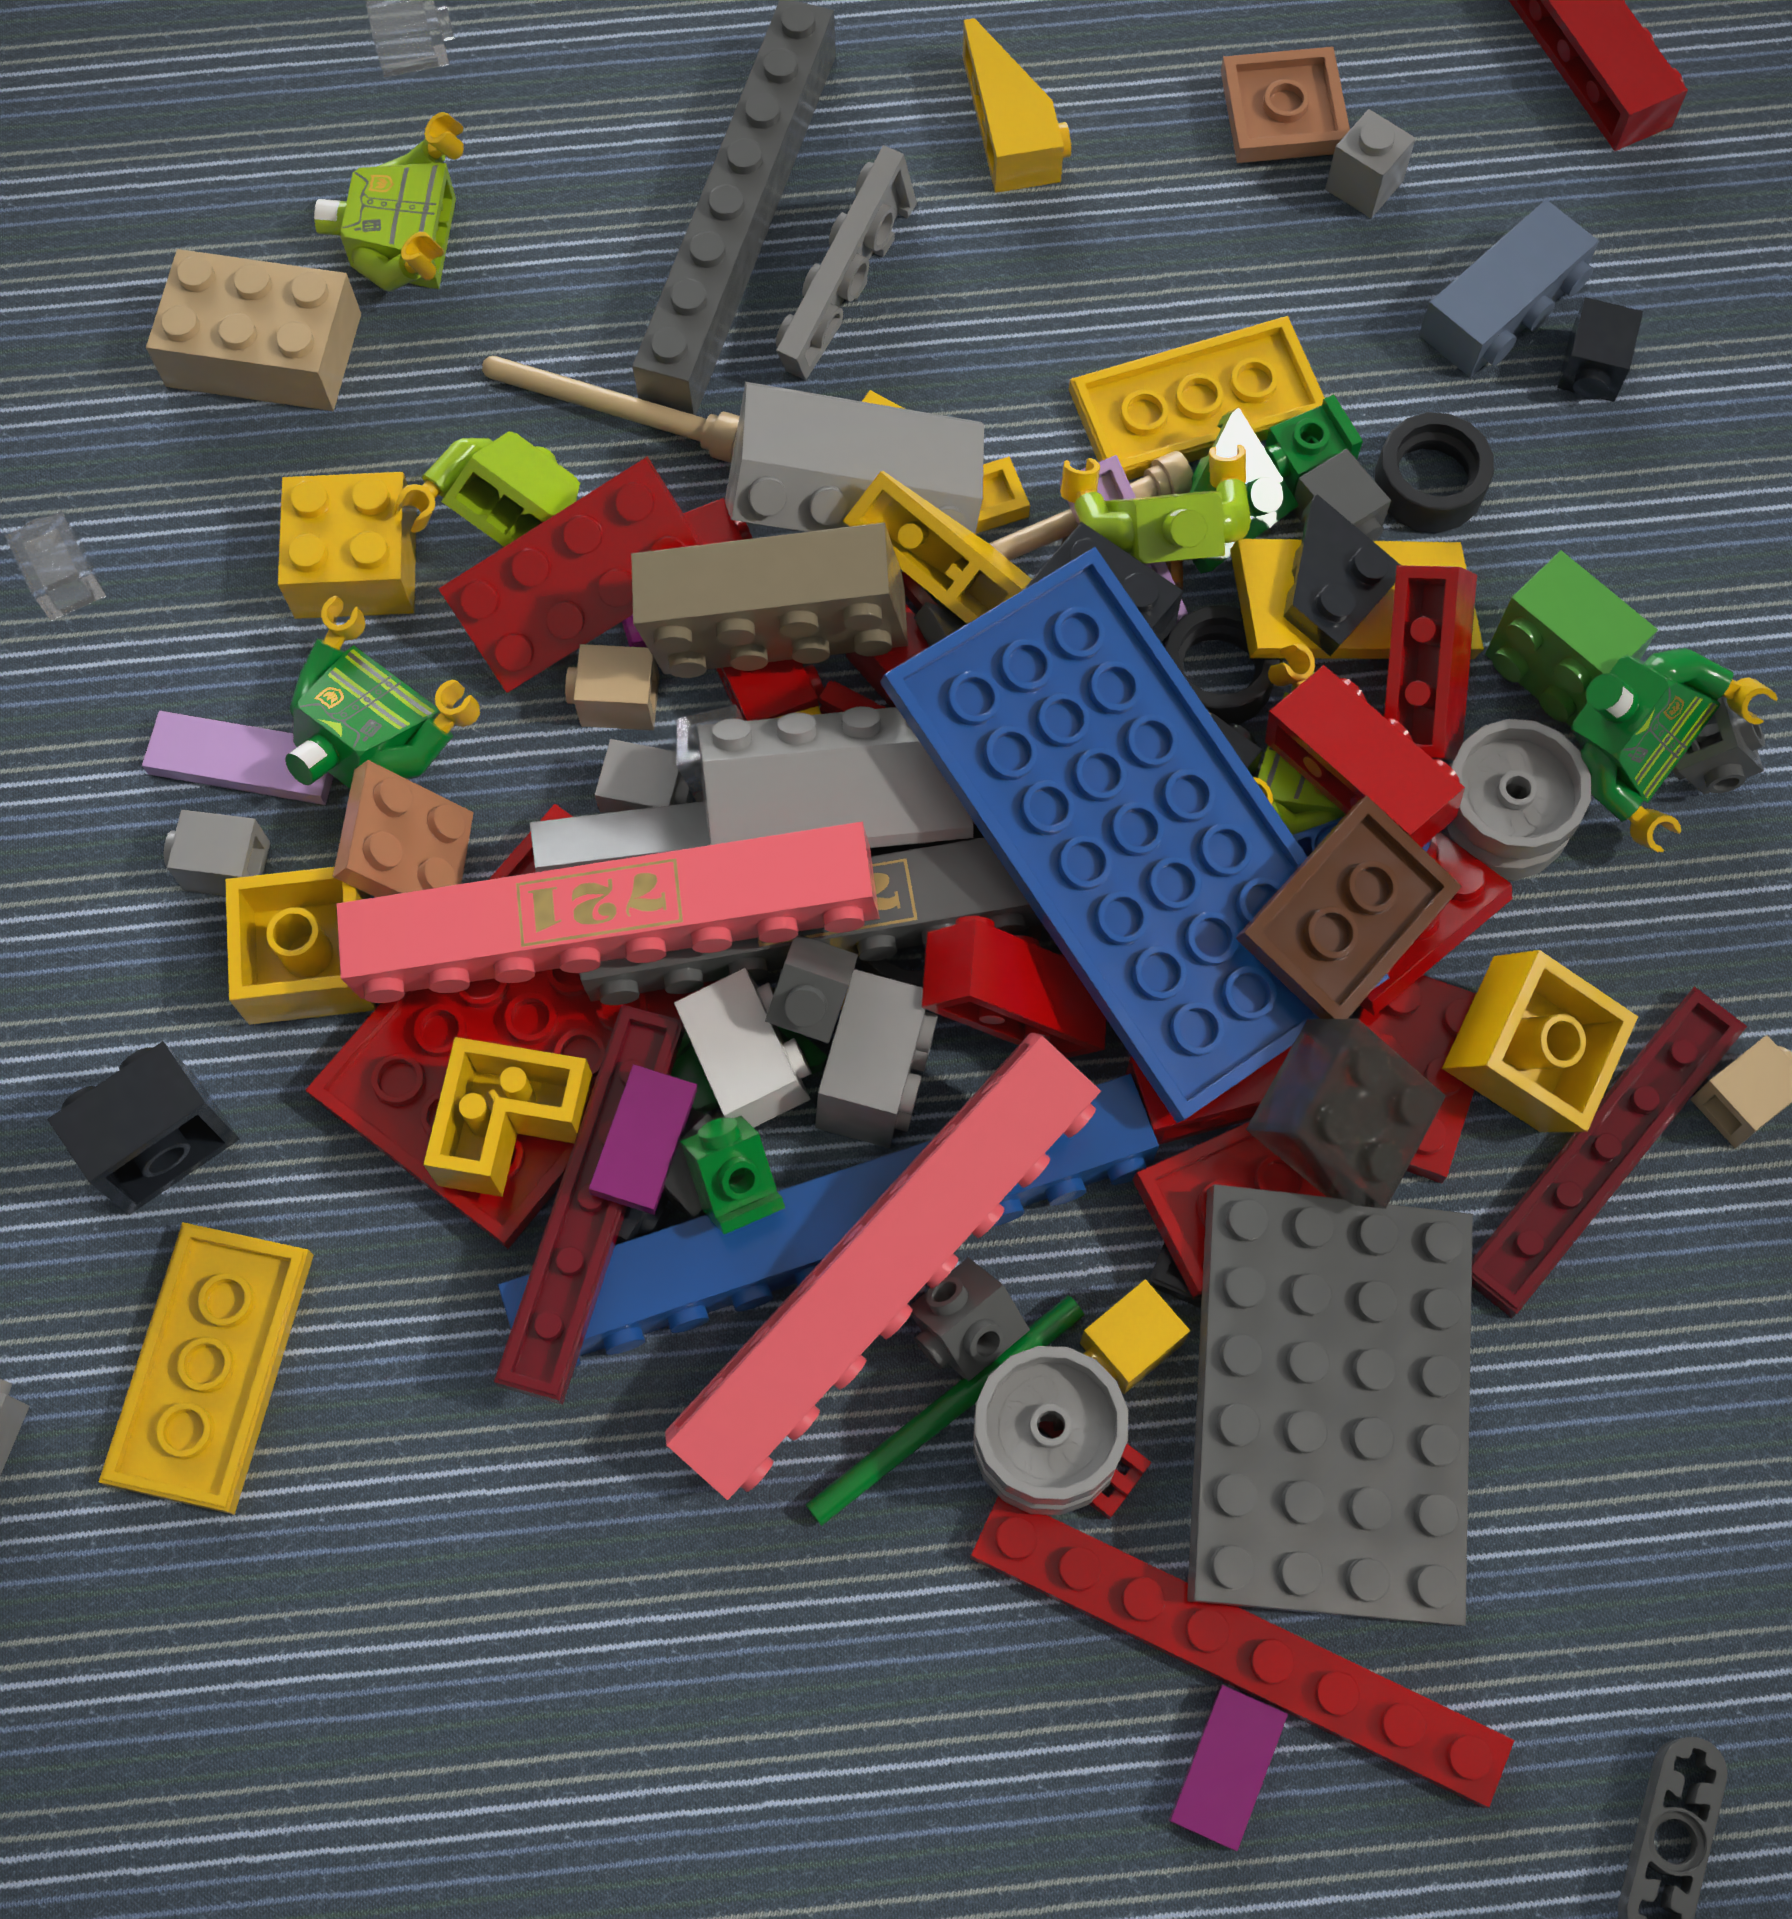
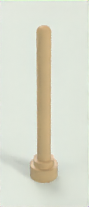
M489 356L483 361L482 371L490 379L700 441L701 448L709 450L712 458L729 463L732 462L739 422L738 415L723 411L719 416L710 414L706 419L498 356Z
M1173 451L1154 459L1151 463V468L1144 471V477L1131 482L1130 486L1136 498L1189 493L1192 486L1191 478L1193 472L1183 454L1179 451ZM1068 509L989 544L1010 561L1071 535L1078 524L1071 509Z

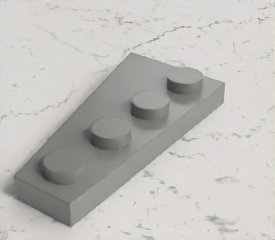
M882 146L874 163L867 162L861 170L855 188L857 196L847 214L842 212L835 220L830 232V248L821 265L816 263L809 270L803 284L802 294L804 298L795 315L789 314L786 316L778 330L776 337V346L778 348L776 351L786 372L804 380H807L842 324L843 309L840 308V305L844 299L850 302L854 299L857 300L865 288L869 270V259L873 253L884 257L895 240V233L891 230L896 216L901 215L908 219L917 205L904 154L887 146Z

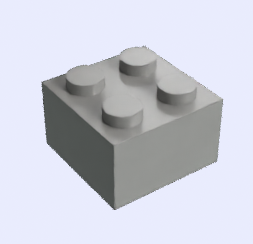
M853 970L818 1091L815 1128L887 1148L891 1146L895 1129L908 1132L922 1077L912 1074L911 1070L916 1069L924 1072L938 1019L937 1014L926 1012L927 1009L922 1008V987Z

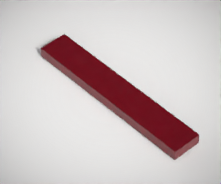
M1694 986L1602 1098L1588 1132H1575L1472 1258V1287L1510 1318H1513L1747 1026Z
M621 1004L494 1380L498 1387L563 1405L628 1207L590 1195L589 1187L633 1064L671 1076L686 1030L682 1020Z

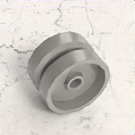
M1506 719L1481 727L1463 742L1451 766L1459 777L1460 783L1465 787L1457 817L1440 832L1506 880L1515 881L1540 873L1560 856L1569 838L1573 836L1591 802V774L1581 758V752L1561 732L1537 721Z
M1037 1346L1010 1356L988 1376L976 1402L973 1453L982 1477L1004 1502L1030 1514L1062 1515L1090 1504L1110 1484L1128 1442V1408L1117 1381L1096 1359L1069 1347ZM1042 1421H1052L1054 1431L1062 1429L1064 1431L1059 1437L1049 1439L1040 1434L1038 1431L1039 1424Z

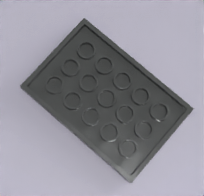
M1216 1184L1207 1189L1187 1601L1446 1626H1466L1473 1214Z

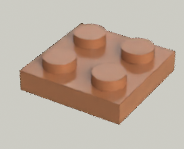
M1334 47L1223 56L1221 77L1237 163L1334 154L1336 145L1350 130Z
M367 760L354 770L333 878L375 897L461 884L474 812Z

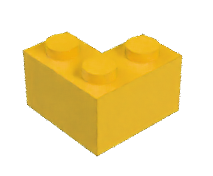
M455 1037L424 1160V1167L436 1184L442 1187L503 1197L517 1134L575 1143L595 1084L587 1060L585 1058Z

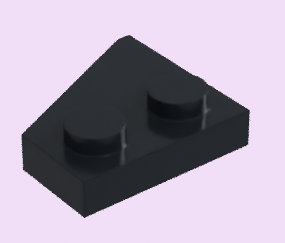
M1317 494L1302 514L1301 521L1305 522L1301 545L1295 552L1292 567L1294 584L1288 591L1283 617L1331 657L1395 585L1396 567L1400 564Z

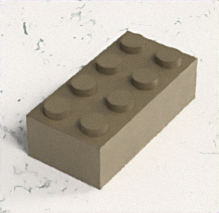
M885 522L631 553L633 624L664 674H672L681 678H692L703 675L706 669L733 667L738 670L752 671L764 668L768 662L793 659L800 663L812 664L825 661L830 655L856 652L862 656H880L890 652L892 648L908 646L904 578Z

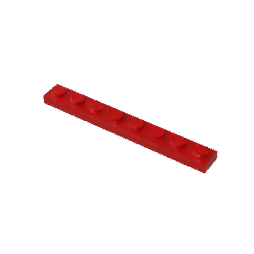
M999 1496L997 1497L970 1559L1482 1808L1490 1807L1515 1740L1237 1606L1187 1601V1582L1048 1515L1030 1514L1004 1502Z

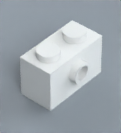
M743 968L674 1002L724 1117L736 1118L742 1116L754 1128L811 1100L802 1078L812 1073L795 1038L784 1042L778 1027L765 1022L774 995L771 985L766 983L758 987L746 968Z

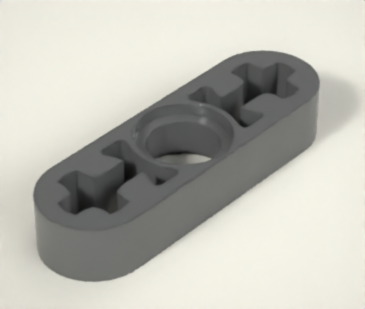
M1698 1737L1674 1739L1665 1743L1655 1755L1618 1902L1619 1919H1647L1639 1914V1905L1641 1901L1654 1902L1661 1881L1645 1878L1647 1866L1662 1875L1682 1877L1681 1888L1675 1885L1664 1886L1661 1908L1666 1912L1672 1913L1671 1919H1694L1728 1775L1726 1762L1721 1752L1707 1740ZM1692 1752L1696 1754V1767L1706 1772L1704 1782L1691 1783L1685 1800L1687 1805H1698L1700 1807L1698 1817L1683 1808H1665L1663 1806L1665 1796L1670 1799L1681 1798L1685 1779L1684 1775L1680 1772L1674 1771L1675 1760L1688 1759ZM1669 1819L1682 1824L1691 1838L1690 1853L1684 1861L1678 1864L1665 1861L1658 1854L1654 1844V1835L1657 1827Z

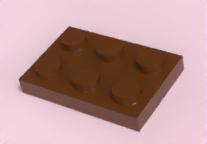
M1365 796L1348 811L1237 935L1236 939L1333 1030L1343 1025L1462 886L1368 796Z

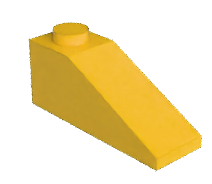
M975 18L964 20L963 61L995 193L1060 183L1063 158L1071 157V139L1067 123H1058L1052 99Z
M880 471L843 520L850 527L885 522L900 569L967 624L1023 591L1032 580L989 543L884 471Z

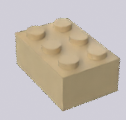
M177 249L146 349L166 387L334 411L360 321L361 311L347 273Z

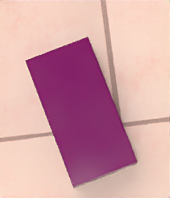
M633 1064L589 1187L590 1195L653 1215L655 1214L697 1093V1084Z
M1224 1685L1219 1686L1168 1822L1237 1852L1288 1714Z

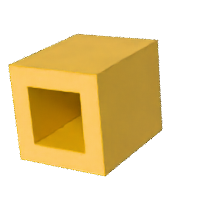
M1145 1279L1088 1326L1083 1332L1080 1344L1086 1350L1083 1354L1096 1359L1117 1381L1121 1392L1125 1394L1181 1347L1188 1337L1190 1329Z

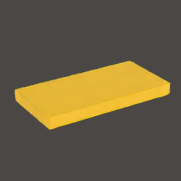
M1288 316L1070 379L1069 392L1098 462L1117 455L1128 481L1144 476V471L1151 468V463L1154 459L1173 451L1182 453L1188 463L1208 456L1221 430L1217 425L1221 417L1229 411L1239 408L1259 441L1267 440L1270 427L1321 406L1324 395Z
M1242 539L1233 544L1230 552L1250 658H1284L1279 653L1280 648L1293 644H1303L1311 650L1314 658L1389 659L1395 585L1330 657L1283 617L1287 594L1294 584V576L1292 574L1294 556L1302 540ZM1373 541L1400 565L1458 566L1467 570L1461 542ZM1475 608L1470 659H1475L1484 650Z
M182 1222L98 1481L99 1483L235 1515L314 1256L308 1249Z

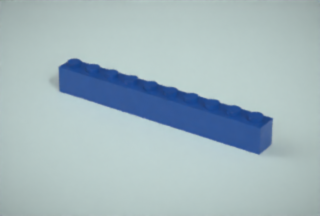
M1131 1074L1095 1085L1101 1092L1091 1102L1096 1108L1092 1118L1074 1136L1068 1138L1063 1133L1045 1153L1050 1157L1049 1164L1030 1185L1022 1188L1017 1183L1004 1197L1000 1204L1005 1210L994 1226L1002 1225L1021 1217L1025 1213L1024 1206L1048 1199L1051 1206L1073 1201L1087 1192L1086 1185L1107 1178L1110 1179L1112 1185L1130 1182L1137 1172L1148 1168L1147 1165L1154 1162L1159 1144ZM932 1140L777 1191L783 1198L785 1209L725 1235L705 1215L615 1245L579 1357L605 1348L606 1354L609 1355L623 1353L645 1343V1334L668 1326L672 1333L688 1331L709 1321L708 1313L731 1305L734 1306L735 1311L750 1310L773 1299L772 1291L796 1283L799 1286ZM530 1274L498 1284L511 1329ZM579 1357L575 1368L581 1364Z

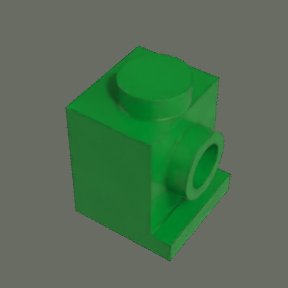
M1333 394L1324 398L1321 406L1270 427L1264 449L1294 496L1298 479L1343 450L1348 449L1357 460L1363 440Z
M742 1116L712 1120L699 1129L698 1134L680 1141L702 1210L724 1235L785 1209L783 1198L777 1192L760 1135Z

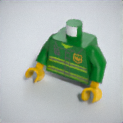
M338 596L331 597L323 604L321 610V619L329 630L324 640L316 639L299 674L290 705V712L294 718L293 742L297 748L286 755V766L298 782L308 786L329 772L351 789L354 770L367 760L405 779L417 778L427 770L453 738L450 730L454 725L465 727L476 722L480 715L479 703L472 695H469L460 706L453 708L454 704L462 698L465 688L458 681L449 680L440 685L436 691L435 705H433L354 645L346 651L342 650L341 647L344 641L353 640L364 632L365 618L359 608L355 607L350 619L346 623L336 625V620L342 613L344 603Z
M1686 648L1654 653L1645 662L1630 655L1621 657L1609 673L1601 674L1590 682L1586 690L1587 704L1573 721L1571 729L1582 746L1580 750L1581 758L1591 774V795L1621 822L1627 819L1631 822L1630 835L1636 843L1656 852H1664L1665 850L1653 840L1655 827L1661 824L1666 829L1680 834L1681 825L1677 819L1654 809H1644L1641 806L1643 800L1647 803L1650 801L1720 707L1721 703L1717 700L1721 696L1727 698L1729 708L1747 722L1762 724L1764 720L1748 711V704L1758 694H1765L1777 701L1778 698L1775 692L1753 678L1748 677L1735 681L1732 679L1734 675L1732 671Z

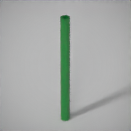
M1067 1295L1029 1325L1030 1330L1003 1352L991 1365L984 1368L969 1382L965 1378L960 1380L808 1501L805 1506L820 1526H823L977 1402L988 1376L1010 1356L1037 1346H1048L1084 1317L1080 1306L1071 1296Z

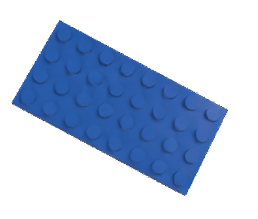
M1096 547L884 674L880 684L1176 1123L1187 1119L1324 1024L1318 1016L1236 939L1237 935L1306 860L1307 856ZM1388 974L1382 978L1375 988L1390 978Z

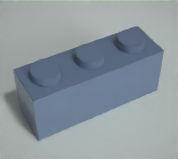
M1547 199L1544 200L1429 302L1419 336L1469 378L1488 362L1492 366L1497 365L1511 351L1516 343L1517 336L1525 328L1531 331L1536 330L1553 311L1555 301L1564 293L1569 297L1574 296L1586 284L1594 270L1589 263L1599 241Z

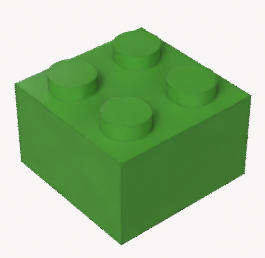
M1560 550L1511 597L1485 655L1492 660L1495 669L1500 675L1511 682H1518L1535 696L1543 710L1550 717L1557 721L1566 722L1572 728L1573 721L1587 704L1586 690L1590 682L1601 674L1609 673L1618 660L1625 655H1630L1640 660L1658 629Z

